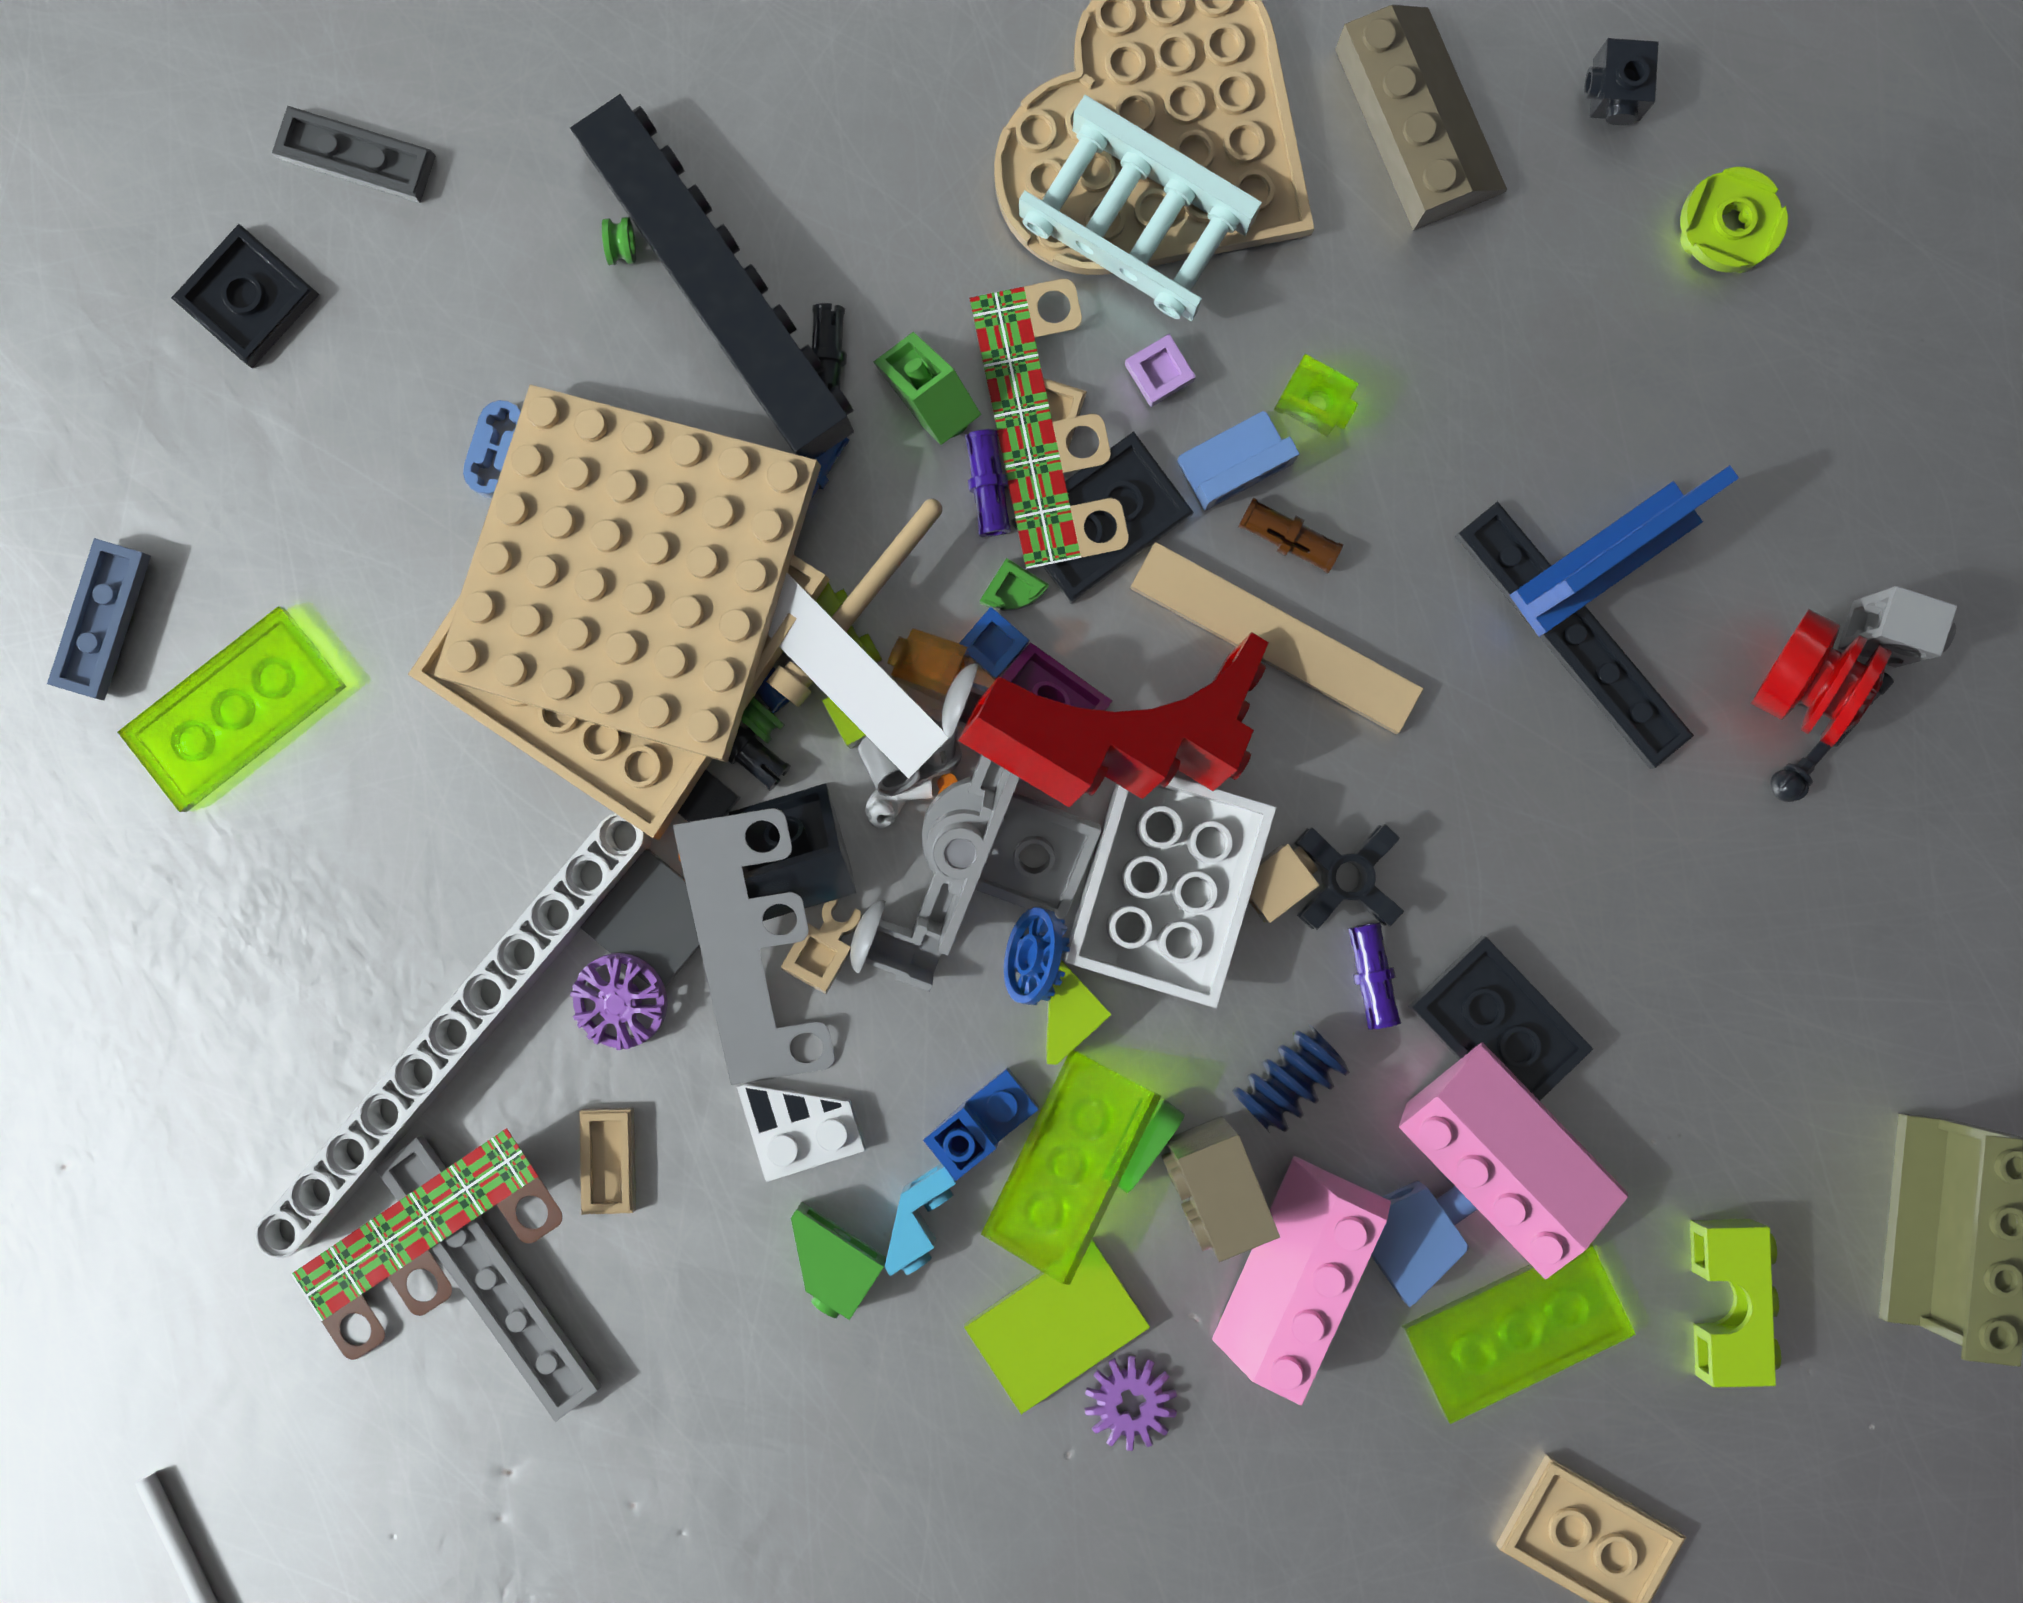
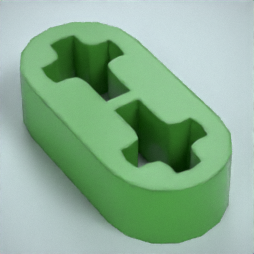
M1162 1099L1116 1158L1106 1178L1125 1193H1129L1174 1135L1185 1114L1167 1100Z

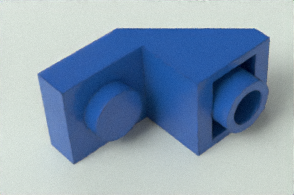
M1007 1067L962 1103L931 1131L923 1141L953 1179L957 1181L997 1149L999 1141L1037 1112L1039 1106Z

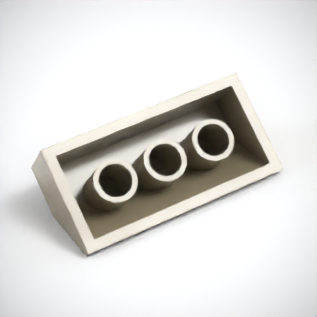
M1389 5L1344 24L1335 51L1412 230L1414 231L1505 193L1507 187L1429 8Z

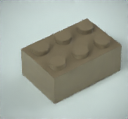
M1222 1116L1171 1137L1167 1143L1170 1152L1161 1156L1181 1200L1190 1199L1181 1203V1206L1202 1252L1211 1248L1218 1261L1222 1262L1281 1238L1241 1138Z

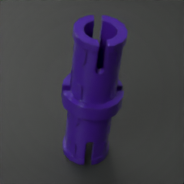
M994 429L977 430L965 435L972 477L968 480L969 492L974 493L978 515V531L981 537H993L1011 532L1005 499V488L1009 486L1006 474L1002 473L998 450L997 430Z
M1381 922L1348 928L1357 973L1353 974L1355 985H1360L1369 1030L1401 1024L1392 979L1396 976L1394 967H1389Z

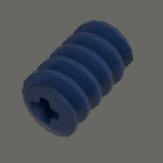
M1310 1024L1308 1025L1312 1031V1037L1300 1031L1293 1033V1038L1298 1048L1297 1051L1285 1045H1280L1277 1048L1283 1062L1282 1065L1270 1059H1265L1262 1062L1268 1076L1267 1079L1254 1073H1250L1247 1076L1253 1090L1251 1094L1239 1087H1235L1232 1090L1237 1099L1268 1132L1269 1126H1273L1283 1132L1289 1129L1283 1115L1286 1111L1299 1118L1304 1115L1298 1101L1301 1097L1314 1104L1319 1101L1313 1085L1318 1083L1330 1090L1335 1087L1329 1074L1331 1069L1345 1076L1350 1073L1342 1057Z

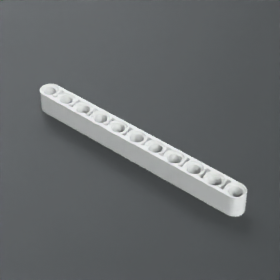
M616 813L602 820L262 1217L255 1230V1241L257 1247L264 1255L275 1259L289 1257L308 1247L317 1239L375 1171L374 1168L381 1164L581 930L580 927L646 849H649L652 844V837L632 825L637 834L636 841L630 849L622 851L615 844L614 832L619 825L628 821ZM591 861L596 862L603 873L600 885L593 890L586 888L581 881V871ZM557 900L565 904L569 913L568 921L561 929L553 927L547 917L550 905ZM521 940L529 942L534 948V961L528 968L520 966L514 957L515 947ZM488 979L494 981L500 988V1000L495 1007L485 1004L481 997V987ZM453 1019L462 1022L466 1028V1040L462 1046L453 1044L448 1037V1026ZM419 1059L428 1062L431 1066L433 1074L429 1085H423L415 1078L414 1066ZM384 1099L392 1101L398 1109V1119L394 1125L387 1123L381 1116L380 1109ZM350 1139L358 1141L363 1147L364 1159L361 1164L353 1162L348 1156L347 1144ZM316 1179L325 1182L329 1188L330 1196L327 1203L319 1201L314 1195L313 1186ZM282 1219L289 1221L295 1229L296 1234L293 1243L285 1240L280 1233L279 1228Z

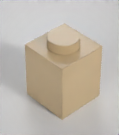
M1289 844L1280 845L1260 861L1248 902L1263 922L1271 923L1319 886L1312 876L1318 871L1316 865L1300 846L1292 850Z

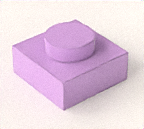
M1170 334L1125 361L1126 368L1150 407L1193 383L1196 377Z

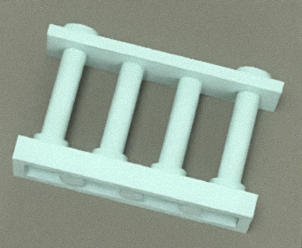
M1084 95L1075 109L1072 131L1077 134L1076 136L1079 140L1042 200L1024 190L1019 198V216L1023 218L1024 226L1035 235L1044 239H1048L1051 235L1154 298L1155 306L1166 315L1175 319H1180L1183 316L1192 322L1198 313L1202 298L1191 292L1192 288L1227 232L1233 233L1237 231L1246 236L1256 220L1262 202L1102 104ZM1104 150L1121 160L1120 164L1123 168L1088 224L1084 227L1061 213L1060 209L1095 153H1102ZM1148 177L1164 187L1166 196L1128 254L1103 237L1140 179L1145 180ZM1193 204L1208 213L1210 222L1174 280H1171L1148 266L1147 263L1182 207Z

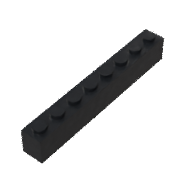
M619 94L571 126L572 133L589 160L794 454L816 459L854 433L847 416L854 411L851 404L837 385L828 389L819 377V374L825 371L822 363L808 344L800 349L793 340L791 334L797 329L783 307L778 304L771 308L762 294L769 289L754 266L749 264L743 268L734 254L739 252L740 248L726 226L722 224L715 229L706 215L713 210L697 185L694 184L687 189L679 178V175L685 172L683 166L668 145L659 149L651 137L657 133V130L642 107L638 106L632 110L623 96Z

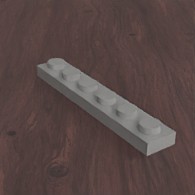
M421 1135L374 1169L397 1201H399L444 1171L446 1167L424 1136ZM478 1216L432 1247L436 1256L555 1422L601 1388L599 1381L481 1216Z

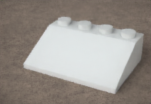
M1175 776L1165 788L1158 785L1143 799L1115 783L1070 932V943L1066 946L1070 947V952L1064 953L1062 960L1071 965L1217 1009L1276 807L1218 789L1211 791L1201 784Z

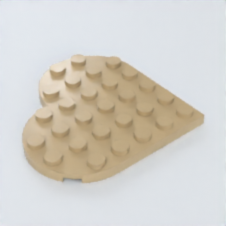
M1091 0L1086 10H1083L1076 31L1074 72L1055 77L1029 93L1021 101V106L1013 114L1006 127H1003L999 137L994 161V181L1002 215L1012 233L1027 250L1044 262L1061 270L1085 275L1113 274L1051 235L1048 239L1035 235L1024 226L1023 218L1019 216V198L1024 190L1042 200L1079 141L1076 136L1077 134L1072 131L1074 111L1084 95L1102 104L1262 202L1256 220L1246 236L1237 231L1233 233L1227 232L1214 254L1311 236L1314 231L1275 33L1271 19L1261 0ZM1104 150L1102 153H1095L1060 209V212L1086 227L1123 168L1120 164L1121 160ZM1148 177L1145 180L1140 179L1103 238L1129 254L1166 196L1164 187ZM1193 204L1183 206L1147 265L1155 266L1186 260L1210 222L1208 213Z

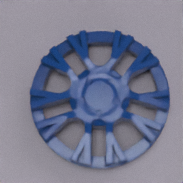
M1033 907L1021 915L1012 929L1004 957V980L1010 997L1017 1003L1037 1005L1040 1000L1049 1001L1051 999L1050 996L1055 994L1053 984L1061 985L1062 980L1060 977L1065 976V972L1059 970L1062 953L1070 952V947H1066L1070 943L1069 938L1062 937L1068 928L1065 925V920L1057 918L1054 911ZM1027 927H1029V934L1023 935ZM1016 972L1021 974L1018 982L1016 979Z

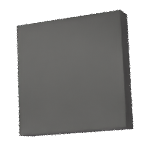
M646 849L580 927L610 953L630 954L648 963L657 972L665 988L700 947L685 878L650 849ZM639 972L637 976L651 986L649 980Z

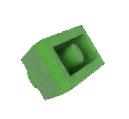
M914 332L873 361L920 425L940 445L950 438L963 433L971 422L982 415L956 371Z
M801 1202L792 1215L791 1222L805 1291L813 1296L811 1303L824 1314L832 1318H837L841 1314L850 1320L884 1268L887 1257L804 1202Z

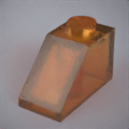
M912 628L907 639L901 636L898 637L887 664L894 667L891 673L893 680L944 703L952 682L960 671L968 665L970 657L968 647Z

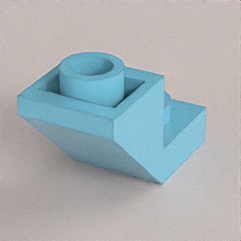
M941 1163L903 1187L885 1263V1269L890 1276L903 1269L906 1275L911 1274L932 1259L929 1251L935 1247L936 1238L918 1211V1208L924 1205L927 1212H929L954 1195L950 1188L957 1181L953 1179Z

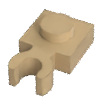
M838 899L824 903L822 908L823 924L821 928L818 929L807 923V937L801 942L794 943L781 965L783 971L824 994L828 993L850 954L851 947L840 940L843 935L854 932L861 919V911L855 909L848 921L842 923L835 921L832 913L838 905Z

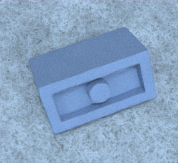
M1262 411L1179 455L1177 462L1205 512L1293 465L1300 453L1290 436L1283 440L1280 438L1269 415Z

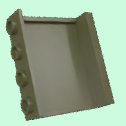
M1898 1113L1879 1308L1880 1319L1891 1323L1917 1325L1962 1346L1961 1359L2021 1367L2023 1350V1137L1951 1119Z

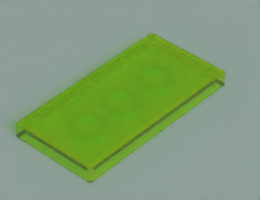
M278 606L117 731V733L179 812H188L347 686L284 607Z
M1073 1050L1069 1053L981 1235L1061 1284L1070 1285L1156 1109L1161 1095L1079 1051Z
M1592 1243L1583 1253L1546 1280L1529 1264L1402 1325L1442 1412L1450 1424L1636 1335Z

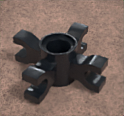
M1386 824L1378 825L1354 854L1341 855L1314 828H1306L1293 844L1296 847L1300 846L1311 860L1322 868L1321 881L1323 888L1305 905L1297 916L1311 929L1315 928L1318 930L1343 900H1357L1383 926L1388 925L1391 927L1404 913V910L1375 886L1376 873L1374 866L1398 842L1400 837ZM1346 862L1355 865L1360 873L1358 886L1350 892L1341 889L1336 880L1338 868Z

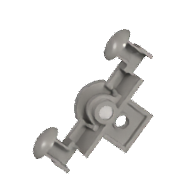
M976 663L970 664L960 671L946 695L942 710V728L945 735L950 739L957 726L965 728L979 699L988 690V687L974 682L978 669V664ZM981 755L973 777L970 776L959 780L945 788L935 797L926 812L922 829V846L925 858L934 876L913 929L911 930L881 919L886 901L875 902L863 914L855 929L850 950L852 968L859 974L863 964L866 963L897 974L896 980L930 992L933 985L934 971L941 954L949 955L974 890L1028 910L1033 907L1054 911L1057 918L1065 920L1102 831L1101 825L1014 793L1019 777ZM1030 844H1039L1046 848L1049 858L1044 865L1032 868L1022 863L1019 858L1020 852Z

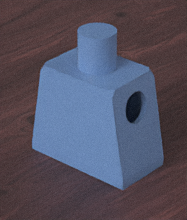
M1416 1181L1383 1196V1198L1391 1201L1387 1222L1371 1257L1398 1296L1409 1307L1415 1304L1469 1248L1455 1225L1478 1209L1456 1186L1436 1199L1427 1186L1420 1181Z

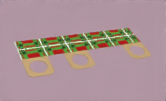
M1058 279L970 297L1026 569L1124 548L1128 542V532L1123 508L1119 501L1107 498L1070 506L1063 473L1105 464L1111 454L1105 423L1097 414H1087L1052 422L1035 337L1073 330L1080 325L1082 315L1074 283L1068 279ZM1049 291H1059L1069 299L1070 312L1061 322H1047L1038 312L1039 299ZM1075 427H1090L1098 435L1099 446L1092 456L1077 458L1068 451L1066 439L1069 432ZM1106 511L1115 518L1117 531L1108 542H1093L1085 534L1084 523L1092 512Z

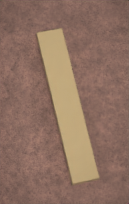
M1157 542L1152 546L1130 586V589L1236 647L1253 632L1269 642L1261 661L1394 734L1400 733L1424 689Z

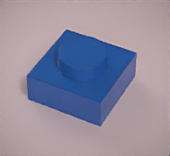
M990 607L957 646L996 680L1029 644L1030 640L996 610Z

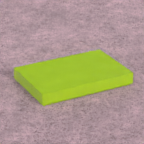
M1091 1238L966 1322L964 1328L1022 1415L1150 1328V1325L1093 1238Z

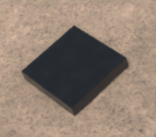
M238 224L171 299L240 360L253 368L319 296V293L242 225Z

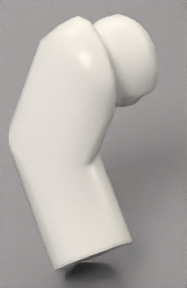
M932 779L915 785L904 793L895 796L880 795L876 789L867 800L865 808L870 824L876 828H887L893 824L907 800L933 799Z

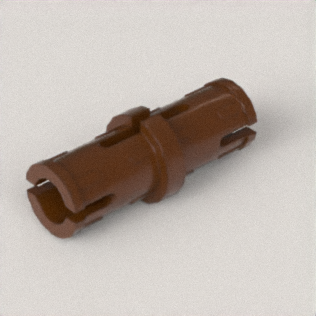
M1254 497L1238 525L1239 528L1245 529L1278 546L1276 552L1284 556L1289 552L1324 570L1323 572L1327 574L1332 569L1344 545L1304 526V519L1298 516L1291 519L1258 502Z

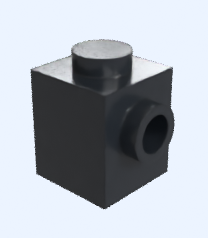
M1607 38L1593 58V67H1589L1585 78L1584 97L1591 99L1590 118L1606 119V122L1611 125H1629L1642 119L1655 103L1658 41Z

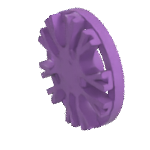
M625 953L603 955L589 963L579 973L576 982L572 986L573 991H571L570 996L573 997L575 1011L573 1018L577 1020L579 1029L582 1027L588 1035L586 1037L589 1040L593 1039V1043L597 1045L601 1043L616 1048V1050L630 1049L649 1040L664 1022L667 1012V994L664 984L657 972L648 963L636 956ZM621 963L627 965L625 979H619ZM607 964L611 978L610 982L604 981L596 971V968ZM639 972L651 983V986L643 991H639L637 986L633 984V979ZM586 982L600 989V992L586 986ZM584 998H589L595 1002L596 1007L594 1010L586 1011ZM656 998L657 1005H642V999ZM600 1013L605 1020L596 1026L591 1019ZM637 1013H642L654 1019L648 1029L637 1020ZM626 1021L628 1022L629 1027L634 1035V1037L630 1038L625 1024ZM608 1023L616 1027L617 1037L605 1033Z

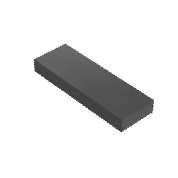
M288 105L272 150V154L277 159L421 203L436 157L430 149Z

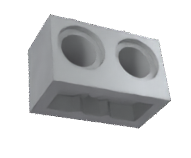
M1899 586L1865 596L1852 602L1838 649L1845 650L1856 637L1861 635L1867 638V641L1859 656L1869 659L1875 649L1881 645L1892 651L1886 665L1895 668L1940 657L1949 648L1954 639L1956 624L1953 623L1957 606Z

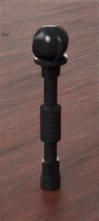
M1886 672L1884 673L1883 683L1870 705L1894 683L1893 678ZM1855 726L1844 733L1834 747H1838ZM1819 741L1805 758L1803 757L1797 765L1788 763L1784 767L1785 770L1776 772L1770 782L1774 795L1784 802H1794L1804 798L1813 783L1810 774L1832 747Z

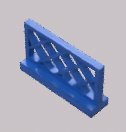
M1729 465L1685 495L1674 481L1509 596L1540 637L1703 523L1694 509L1739 479L1738 475Z

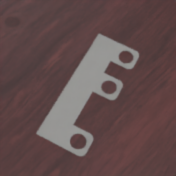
M771 808L673 825L731 1085L829 1068L834 1063V1052L830 1032L825 1024L811 1022L776 1028L759 950L761 948L801 942L807 937L808 924L803 900L798 894L793 892L749 899L742 866L783 860L790 855L792 846L784 813L778 809ZM756 821H768L777 827L780 840L773 850L761 853L752 850L745 840V833L747 828ZM784 904L794 910L797 923L791 932L785 935H775L765 928L763 915L770 906ZM802 1033L816 1035L823 1044L821 1056L810 1063L796 1060L790 1052L791 1041Z

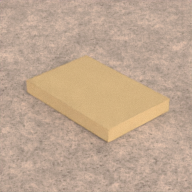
M1545 1454L1498 1539L1496 1546L1500 1551L1591 1603H1651L1686 1536L1681 1531Z

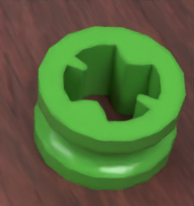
M623 217L618 224L613 223L610 218L603 219L602 241L608 265H616L619 259L626 260L628 264H634L636 262V243L630 217Z
M754 696L741 718V721L767 744L772 740V730L776 728L782 729L785 726L782 721Z

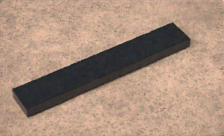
M1497 501L1455 537L1529 624L1509 595L1552 565ZM1583 606L1540 636V639L1649 769L1659 766L1694 736L1586 606Z

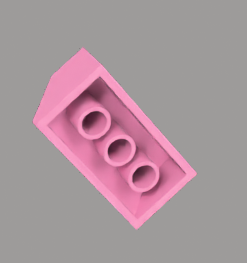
M1483 1042L1410 1099L1405 1105L1399 1128L1545 1280L1583 1253L1628 1198V1192Z
M1296 1156L1293 1157L1270 1208L1281 1238L1251 1250L1212 1340L1252 1382L1302 1406L1387 1222L1391 1201Z

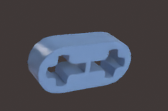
M498 400L483 408L464 463L463 475L465 482L472 490L485 498L493 497L498 480L490 479L487 486H484V480L478 476V471L480 468L488 469L495 453L494 467L501 472L514 431H505L500 445L497 446L500 436L499 432L493 427V423L495 420L503 421L506 418V414H509V419L517 425L521 410L509 401Z

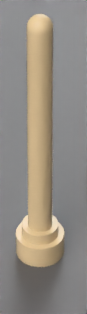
M928 499L922 504L831 617L845 632L848 631L940 517L942 505L938 500ZM791 661L784 668L778 666L766 681L798 708L812 692L808 687L812 684L813 680L796 663Z

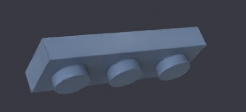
M93 539L48 678V685L105 701L151 558L150 555L100 539Z

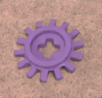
M1128 1355V1368L1120 1370L1114 1358L1108 1361L1113 1372L1108 1378L1098 1369L1093 1374L1102 1386L1100 1390L1086 1388L1085 1395L1096 1399L1097 1405L1086 1407L1085 1413L1086 1415H1100L1102 1419L1092 1427L1095 1434L1107 1428L1112 1430L1106 1442L1108 1445L1113 1446L1120 1435L1126 1436V1450L1133 1451L1134 1437L1141 1435L1146 1447H1150L1153 1445V1441L1148 1431L1153 1428L1165 1436L1169 1429L1159 1422L1160 1418L1176 1417L1177 1410L1164 1407V1402L1177 1397L1176 1390L1162 1391L1161 1386L1169 1379V1375L1164 1371L1158 1377H1152L1151 1372L1155 1364L1152 1360L1148 1359L1143 1370L1136 1369V1356ZM1129 1389L1134 1396L1143 1394L1146 1399L1145 1402L1139 1405L1141 1414L1133 1418L1128 1411L1119 1413L1116 1408L1117 1405L1123 1402L1121 1393Z

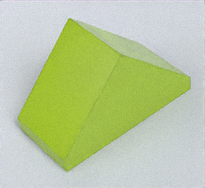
M1062 959L1059 970L1065 972V976L1060 977L1062 980L1061 985L1053 984L1055 994L1050 996L1051 999L1048 1001L1046 1063L1051 1065L1059 1064L1111 1016V1013Z

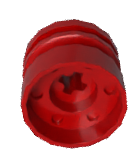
M1808 609L1766 676L1751 704L1781 720L1798 703L1807 706L1808 709L1801 731L1807 734L1810 733L1822 715L1830 718L1831 720L1825 728L1820 741L1833 747L1844 733L1859 722L1883 683L1886 664L1892 651L1879 645L1868 661L1863 664L1857 661V658L1867 638L1859 635L1841 653L1833 648L1839 633L1840 624Z

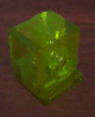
M1304 354L1273 410L1280 414L1284 412L1328 437L1335 426L1344 430L1359 404L1351 399L1359 383ZM1315 395L1321 396L1326 402V408L1322 410L1309 403V398Z

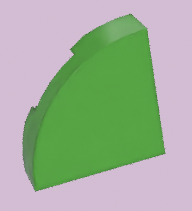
M1006 558L980 599V604L1002 611L1025 608L1040 599L1048 590L1049 584Z

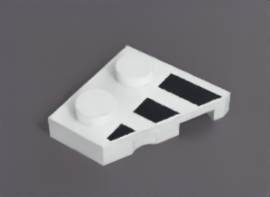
M750 1083L737 1087L766 1182L863 1152L866 1149L850 1099L831 1096L822 1097L788 1089L786 1091Z

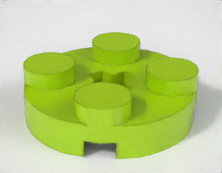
M1746 167L1727 168L1721 173L1708 176L1691 191L1684 202L1680 216L1682 230L1680 243L1682 248L1688 254L1693 255L1700 263L1713 270L1726 273L1748 272L1770 256L1779 247L1785 236L1788 225V213L1786 205L1782 208L1781 202L1775 194L1779 189L1766 175ZM1732 209H1736L1740 212L1738 220L1745 223V228H1737L1735 231L1728 229L1726 223L1723 222L1722 215H1727Z

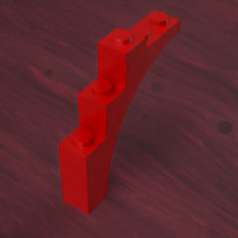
M1251 632L1226 657L1212 683L1185 699L1153 709L1113 712L1074 707L1038 696L998 676L979 699L958 741L1067 807L1072 806L1084 793L1092 796L1105 777L1141 799L1145 798L1158 785L1165 788L1178 770L1211 791H1214L1229 777L1236 780L1245 770L1251 758V753L1246 749L1254 730L1242 723L1250 707V703L1245 701L1248 691L1254 689L1265 672L1266 665L1261 663V660L1269 642Z

